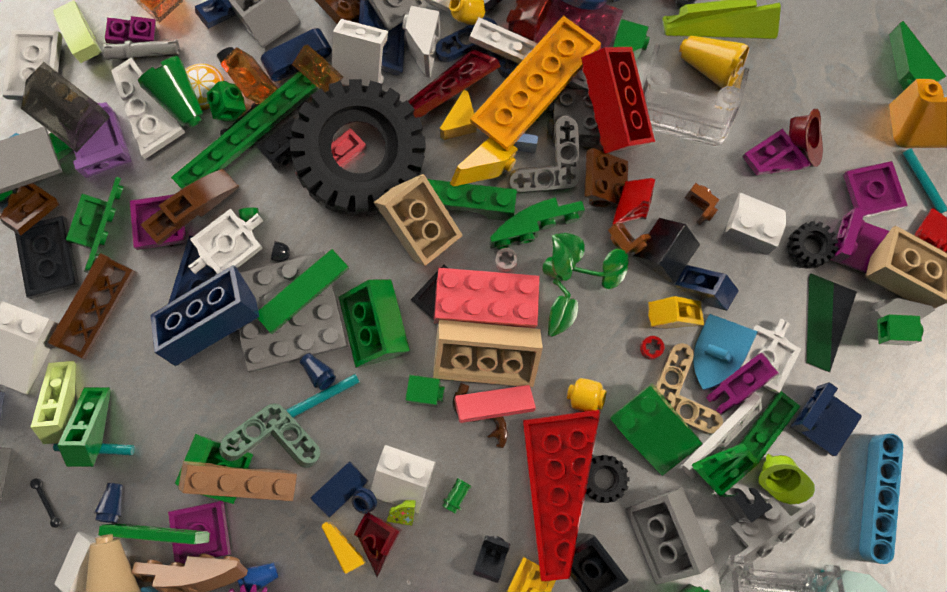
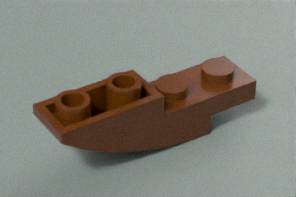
M220 169L191 183L159 205V211L140 225L159 246L196 216H204L236 191L239 186L224 169Z

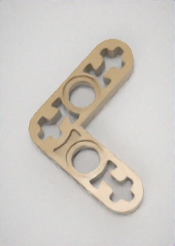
M677 344L669 351L655 387L662 395H664L666 389L674 390V393H667L665 399L679 415L682 405H689L692 408L693 415L691 418L685 419L680 415L689 427L705 434H713L723 425L721 415L708 407L679 395L693 361L694 353L687 344ZM682 349L687 359L681 360L678 367L670 366V363L672 365L677 363L678 355L675 352H679ZM672 371L678 375V383L676 385L667 383L665 379L667 372ZM698 416L706 419L712 416V421L716 423V425L708 429L707 422L703 420H697L696 424L694 423V421L697 419Z

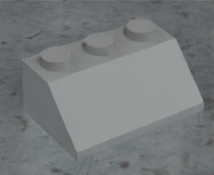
M683 487L626 508L657 585L701 574L715 564Z

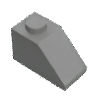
M895 298L889 302L883 299L871 306L874 311L867 314L866 317L878 332L877 319L889 314L920 316L921 320L935 311V309L930 305Z

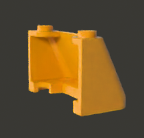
M916 79L889 104L894 142L902 148H947V97H944L942 86L937 81L932 79Z

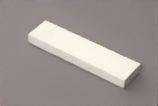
M753 393L683 464L687 476L694 479L698 472L691 465L694 462L721 452L762 410V400L758 395Z

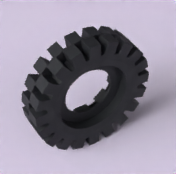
M349 79V85L342 86L341 81L329 84V91L324 92L320 89L311 95L312 102L310 104L305 102L298 111V120L294 119L291 129L290 150L297 178L303 188H307L309 195L318 203L322 201L325 203V208L336 213L339 209L345 211V215L357 216L358 213H365L366 216L378 214V208L374 204L377 199L393 187L415 178L421 173L425 158L426 142L425 136H422L423 126L420 118L414 117V108L407 100L403 103L399 100L400 94L392 88H389L387 92L381 90V83L370 80L369 86L362 85V79ZM353 122L366 123L376 128L382 135L385 142V155L382 162L375 169L366 173H352L340 167L335 161L331 151L332 140L335 133L346 124Z

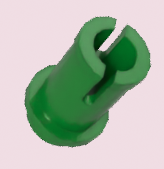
M457 478L447 498H443L444 503L442 506L454 514L458 510L461 511L460 505L472 486Z

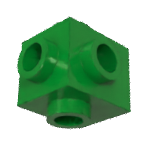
M218 81L206 93L213 119L234 122L246 111L244 97L239 84Z

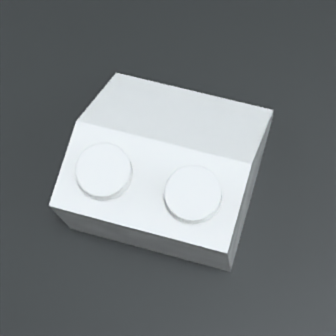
M411 6L409 15L405 14L402 28L405 29L404 41H407L408 51L424 75L430 77L436 56V44L440 40L439 11Z
M739 193L723 237L768 255L780 243L786 227V212L753 197Z
M385 445L375 472L371 491L376 499L396 506L406 500H415V512L419 513L436 463Z

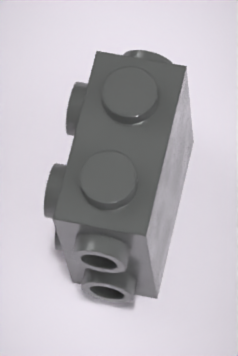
M563 89L548 106V112H552V120H548L547 134H551V143H555L554 127L557 119L562 116H569L578 124L579 144L581 146L593 147L599 145L601 137L594 118L595 113L588 94L589 90ZM565 121L564 126H560V130L565 132V139L560 138V142L565 140L573 142V138H568V130L572 129L573 126L569 125L568 121Z

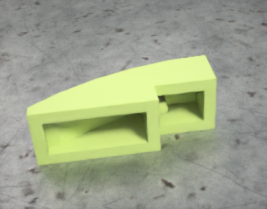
M75 0L53 10L58 26L70 51L80 63L102 53Z

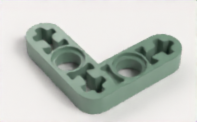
M276 403L267 405L222 439L219 448L220 454L225 460L235 461L269 435H272L301 467L310 468L314 466L320 457L318 445L281 405ZM269 414L279 415L277 420L273 418L265 426L264 422L268 419ZM255 426L259 428L260 435L258 437H250L246 433L247 427ZM293 430L297 434V439L295 441L286 440L283 435L284 431ZM241 436V439L243 441L239 443L237 450L235 451L232 449L228 451V443L234 445L239 441ZM300 441H303L302 446H298ZM304 451L306 453L311 451L313 453L311 458L309 456L304 458L302 456Z

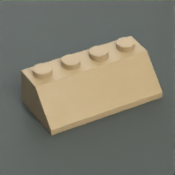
M439 320L433 378L513 386L530 385V387H534L543 349L540 329Z

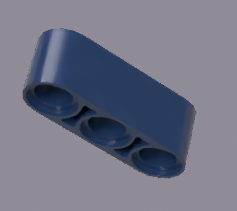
M314 28L268 50L261 56L260 60L270 79L276 82L299 72L317 56L322 60L327 58L332 53V48L321 29Z

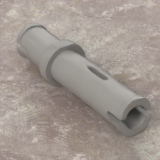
M177 39L137 43L125 41L123 44H104L106 60L132 58L134 60L135 57L179 55L180 53Z

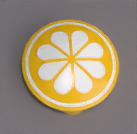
M192 65L186 71L201 109L207 110L210 106L207 102L206 93L218 81H224L219 70L211 65Z

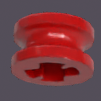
M657 336L646 337L640 345L642 356L649 360H654L661 356L665 349L662 339ZM651 341L656 343L654 346H658V350L653 352V354L648 352L650 349H646V345H649Z

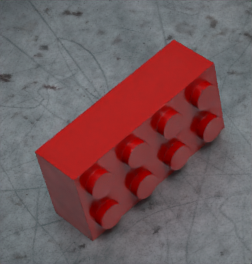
M604 47L581 57L582 69L586 76L589 88L588 94L592 101L595 113L594 118L598 125L601 137L600 142L604 153L630 150L655 142L632 47Z

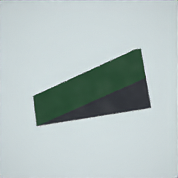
M812 273L809 276L806 363L830 372L857 291Z

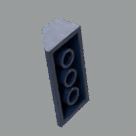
M236 266L228 267L150 315L154 353L172 365L177 366L260 317L256 298Z

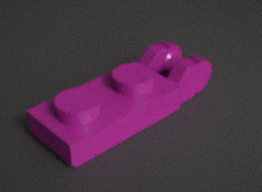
M761 352L722 381L720 386L706 398L709 402H712L725 392L729 395L730 399L721 404L716 410L722 415L734 407L735 404H740L780 373Z

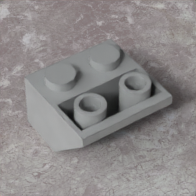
M229 0L235 15L262 48L300 23L288 0Z

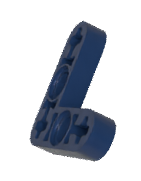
M483 18L484 20L497 25V23L493 19ZM468 25L439 40L436 44L437 58L442 62L448 63L466 55L472 49L475 50L481 47L474 43L465 45L460 41L463 36L471 35L475 25ZM442 48L450 49V53L447 54L446 51H442ZM485 49L489 56L498 60L501 67L497 70L506 79L513 71L509 68L506 69L505 57ZM507 58L508 64L514 66V69L519 65V63Z

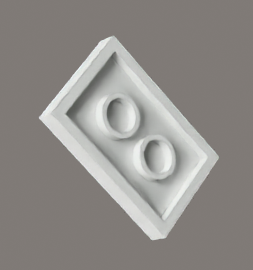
M11 30L2 91L3 97L13 100H54L63 38L59 31Z

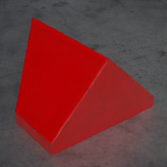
M646 178L625 181L612 226L640 218H647L656 179Z

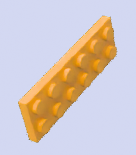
M563 15L470 118V123L506 151H509L582 69L581 57L599 50L601 42Z

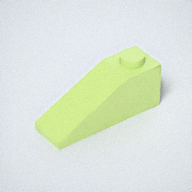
M74 361L48 363L31 424V429L43 444L59 443L75 408L76 363Z

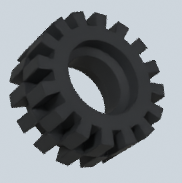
M810 221L808 224L806 222L797 228L789 236L788 239L790 241L787 243V247H791L788 250V254H794V257L791 258L793 262L799 260V266L806 265L805 268L810 269L812 267L818 268L835 256L834 253L838 250V247H835L838 244V239H832L836 234L834 231L832 233L828 232L831 227L827 225L823 228L822 222H818L815 225V221ZM806 237H814L819 242L821 247L819 253H811L805 248L804 240Z
M608 455L592 458L585 494L591 500L599 503L615 502L617 499L622 498L625 495L624 492L628 490L629 486H627V483L630 481V478L627 477L628 470L623 466L624 463L621 460L618 461L616 457ZM608 469L612 472L614 483L609 489L604 490L596 485L595 474L598 470Z

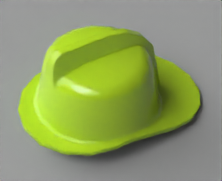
M766 455V461L762 465V472L758 477V482L762 488L768 491L775 499L790 505L806 502L813 496L815 492L814 482L797 466L792 458L784 455Z

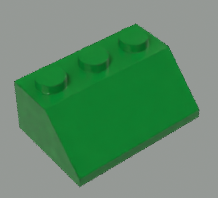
M392 279L367 280L338 296L355 368L390 360L410 351Z

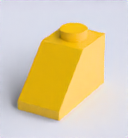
M672 296L648 302V317L651 327L669 329L704 325L701 301Z

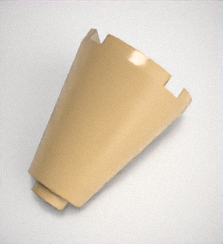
M113 534L96 537V542L90 544L85 592H141L135 576L131 573L132 569L120 539L113 538Z

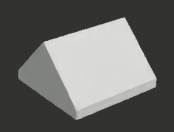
M77 532L54 583L62 592H85L90 544L96 542L94 537Z

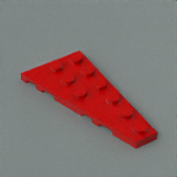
M600 410L523 420L541 582L570 579L601 413Z

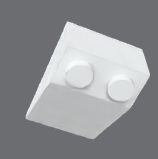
M2 301L0 305L1 385L27 395L29 394L52 347L48 341L59 323Z

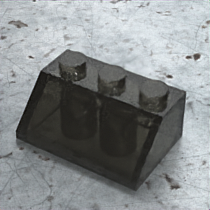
M45 62L26 79L21 109L76 153L110 118L97 102Z

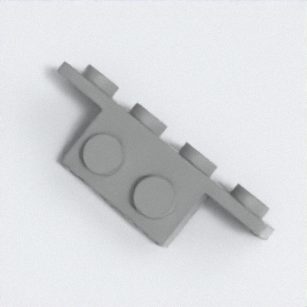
M772 497L766 503H770L773 508L752 523L737 522L732 525L733 533L747 548L728 561L729 572L735 575L738 572L743 573L752 566L754 560L759 557L764 558L768 556L779 542L785 543L789 541L800 527L806 528L811 525L815 520L816 506L811 502L790 516Z

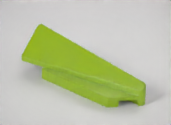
M722 0L687 4L679 8V15L664 16L662 22L666 36L776 39L779 31L781 4L774 3L756 7V0Z

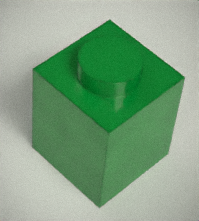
M889 314L877 319L878 344L910 346L922 342L924 329L920 316Z
M409 375L405 401L410 404L437 407L438 401L443 402L445 386H440V379Z

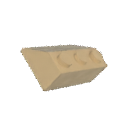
M424 174L393 187L374 202L414 262L426 266L463 236Z
M898 226L892 227L870 257L865 277L909 301L930 305L934 309L946 304L947 253Z

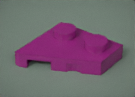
M783 128L742 156L756 175L805 170L811 165L800 149L791 142V138Z

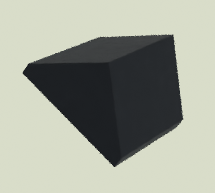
M659 218L648 233L651 238L646 241L647 246L637 254H634L633 258L674 284L700 246V243L686 224Z
M588 534L576 544L570 576L582 592H612L629 581L595 535Z

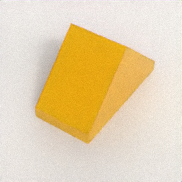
M463 90L441 125V139L447 140L477 132V127L470 123L474 110L468 91Z

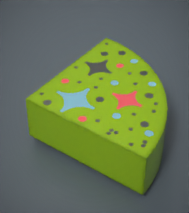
M406 500L402 504L392 507L388 513L387 522L413 526L416 501Z

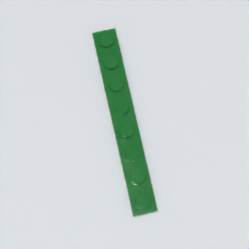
M317 56L171 178L183 189L206 175L224 169L332 79V69Z

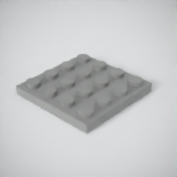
M322 251L240 272L256 298L258 311L323 257L325 252ZM333 284L327 287L273 334L265 328L258 318L238 329L249 373L300 360L308 353L315 356L348 347Z

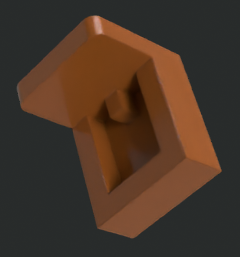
M695 183L684 197L703 211V214L697 220L699 225L705 219L710 221L718 211L715 206L720 199L703 185Z
M623 223L615 224L608 229L612 235L610 239L613 244L618 248L621 247L625 254L633 251L637 254L647 246L646 241L651 238L649 234H643L635 240Z

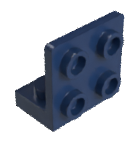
M828 382L816 387L790 427L831 456H837L862 416L835 397L834 394L838 388Z

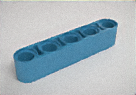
M895 434L876 435L870 439L868 445L859 553L865 561L877 564L890 563L895 554L904 448L901 438ZM884 440L888 443V451H885L883 448ZM882 466L886 469L885 478L881 474ZM880 492L884 495V502L882 504L878 500ZM878 518L882 522V527L880 530H878L876 527V521ZM876 545L880 551L877 557H875L873 552Z

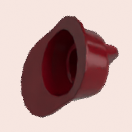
M813 109L809 115L795 116L790 119L789 137L791 142L801 151L807 152L810 164L813 167H818L823 157L821 115L818 109Z

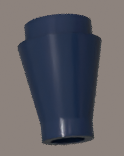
M311 353L301 358L299 363L303 366L315 388L318 387L320 390H324L335 381L334 370Z
M107 483L106 489L94 511V514H96L95 521L117 523L118 518L122 517L123 485Z

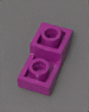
M131 16L130 20L107 17L105 41L111 44H123L125 41H132V43L154 41L156 19Z

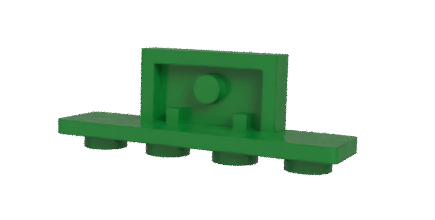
M119 177L115 178L107 201L81 194L66 241L91 249L84 269L86 273H89L99 255L96 254L98 246H104L108 232L104 231L106 222L112 223L116 211L115 208H112L114 199H120L124 187L119 185L121 180Z

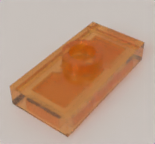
M308 44L303 46L292 63L294 67L324 92L329 91V84L341 81L344 78Z

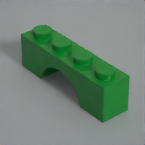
M427 179L447 211H472L482 214L488 219L507 221L514 216L517 189L474 184L453 187L449 181Z

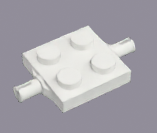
M229 209L190 239L198 249L200 257L188 265V267L194 274L206 265L213 268L217 274L232 265L238 268L263 249L255 239L252 230L264 221L256 213L251 219L244 222Z
M783 319L779 320L775 331L766 330L757 324L752 326L751 329L758 331L742 365L744 366L762 352L780 373L763 386L776 394L780 393L801 351V348L790 343L784 337L790 323H785L786 320Z

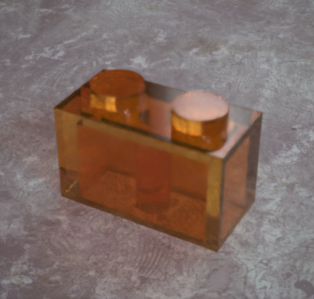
M238 47L221 63L245 97L258 104L262 103L278 89L253 56Z

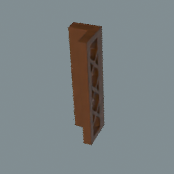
M100 253L48 343L82 359H86L135 271ZM115 268L126 272L120 282L112 284L111 275ZM109 291L111 295L110 301L100 306L98 300L100 294ZM97 313L98 322L95 326L87 328L86 318L90 314ZM84 335L86 343L81 351L70 347L76 337Z

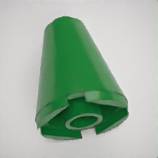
M178 56L160 62L162 66L156 69L151 67L139 77L138 83L140 87L183 127L188 125L189 128H192L202 121L200 118L203 115L202 109L185 66Z

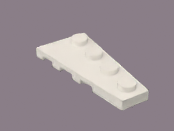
M132 58L111 70L118 92L125 105L127 117L131 122L134 137L137 139L139 151L144 159L185 133L180 124L140 87L138 79L143 73Z

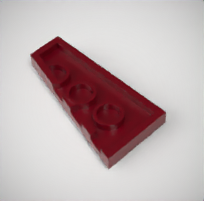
M474 49L469 51L408 100L414 108V117L426 115L435 107L501 67L498 60Z

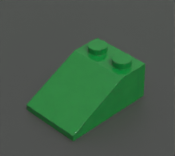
M653 383L610 417L626 439L662 476L703 445L701 440Z

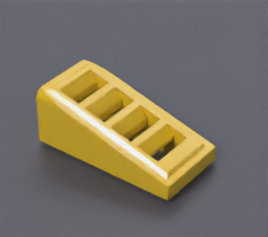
M326 522L322 524L321 527L344 573L347 574L366 563L365 558L333 523Z

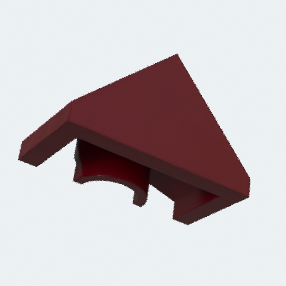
M367 512L364 514L354 535L358 537L378 578L402 529Z

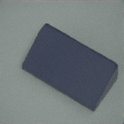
M349 461L310 499L330 518L368 480Z

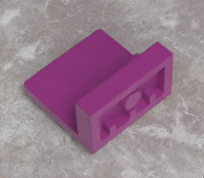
M855 207L842 218L836 238L838 239V244L835 245V247H838V250L830 260L866 273L870 257L889 231L866 223L863 220L865 211Z

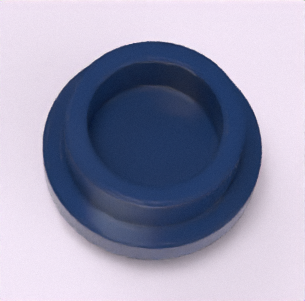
M358 488L353 493L351 502L354 509L359 513L366 514L376 508L377 499L371 490Z

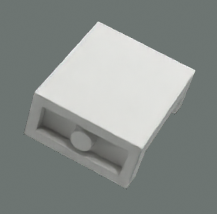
M341 19L333 31L331 81H341L344 86L349 85V79H362V85L369 86L370 80L382 84L384 79L381 76L383 46L387 41L388 31Z

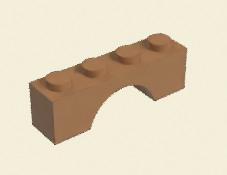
M183 461L178 489L182 493L293 501L297 474L290 470L268 468L243 469L211 463Z

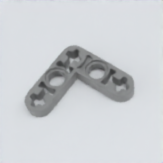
M562 116L555 123L556 165L513 170L509 175V183L513 189H517L518 192L572 188L577 185L580 179L578 124L573 118ZM565 121H568V124L573 126L572 129L568 130V138H573V142L567 140L560 142V138L565 139V132L560 130V126H564ZM567 145L572 146L574 150L572 157L568 159L562 158L561 149ZM574 162V166L569 165V171L571 174H574V177L570 178V182H566L562 178V175H566V166H561V163L570 164ZM534 172L533 182L535 185L531 186L530 181H523L522 186H518L517 182H513L514 179L518 178V174H522L523 178H531L529 173ZM541 172L550 173L551 179L547 184L538 183L537 178Z

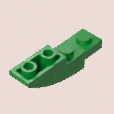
M555 197L529 206L508 219L490 237V248L497 247L498 250L509 248L512 243H531L538 237L539 227L549 229L556 226V223L565 221L566 224L577 222L585 211L583 202L579 201L558 206Z

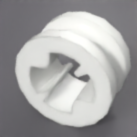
M510 248L499 250L495 258L496 267L502 272L512 271L518 261L516 252ZM503 255H507L513 261H510V265L505 266V263L500 262L499 259L502 260Z

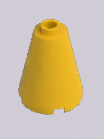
M690 36L682 41L679 52H681L683 60L719 87L730 90L739 76L737 73L740 67L743 68L750 47L744 43Z

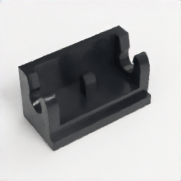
M738 488L734 489L735 495L724 493L721 497H718L735 522L752 523L773 508L770 503H766L759 491L754 488H749L750 493L754 496V500L748 499L745 493Z

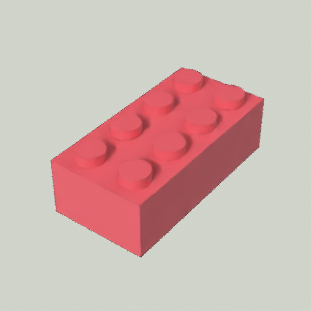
M438 268L434 324H438L439 320L535 329L538 325L540 276Z

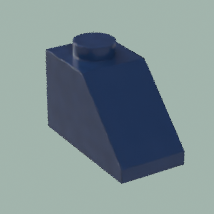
M686 265L675 283L677 288L705 305L725 311L729 309L739 292L727 274Z

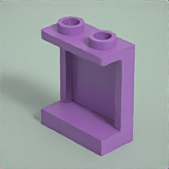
M106 102L95 103L87 109L73 111L67 114V116L60 118L61 124L68 131L77 159L73 161L75 169L85 178L132 162L116 113Z

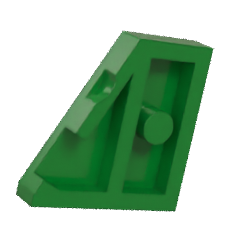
M742 443L694 462L691 466L721 497L755 468L759 461Z

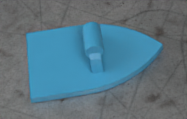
M709 314L696 342L693 358L695 373L703 390L720 385L722 381L741 368L758 331Z

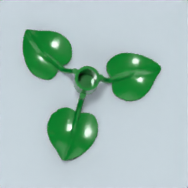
M569 233L552 235L553 253L551 257L545 260L542 271L545 275L554 279L553 284L557 285L565 296L557 297L551 307L548 336L553 337L567 330L574 323L578 314L577 300L570 298V292L561 282L569 280L572 276V271L603 277L602 287L606 289L617 287L624 280L629 266V256L627 253L625 254L624 250L614 249L609 252L603 262V271L596 272L576 267V263L583 258L585 244L582 238Z

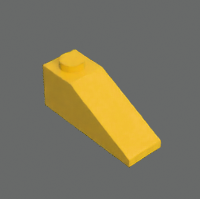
M489 137L457 166L450 184L453 187L499 177L505 170L509 172L516 163L514 157L518 148L513 145L509 151H506Z

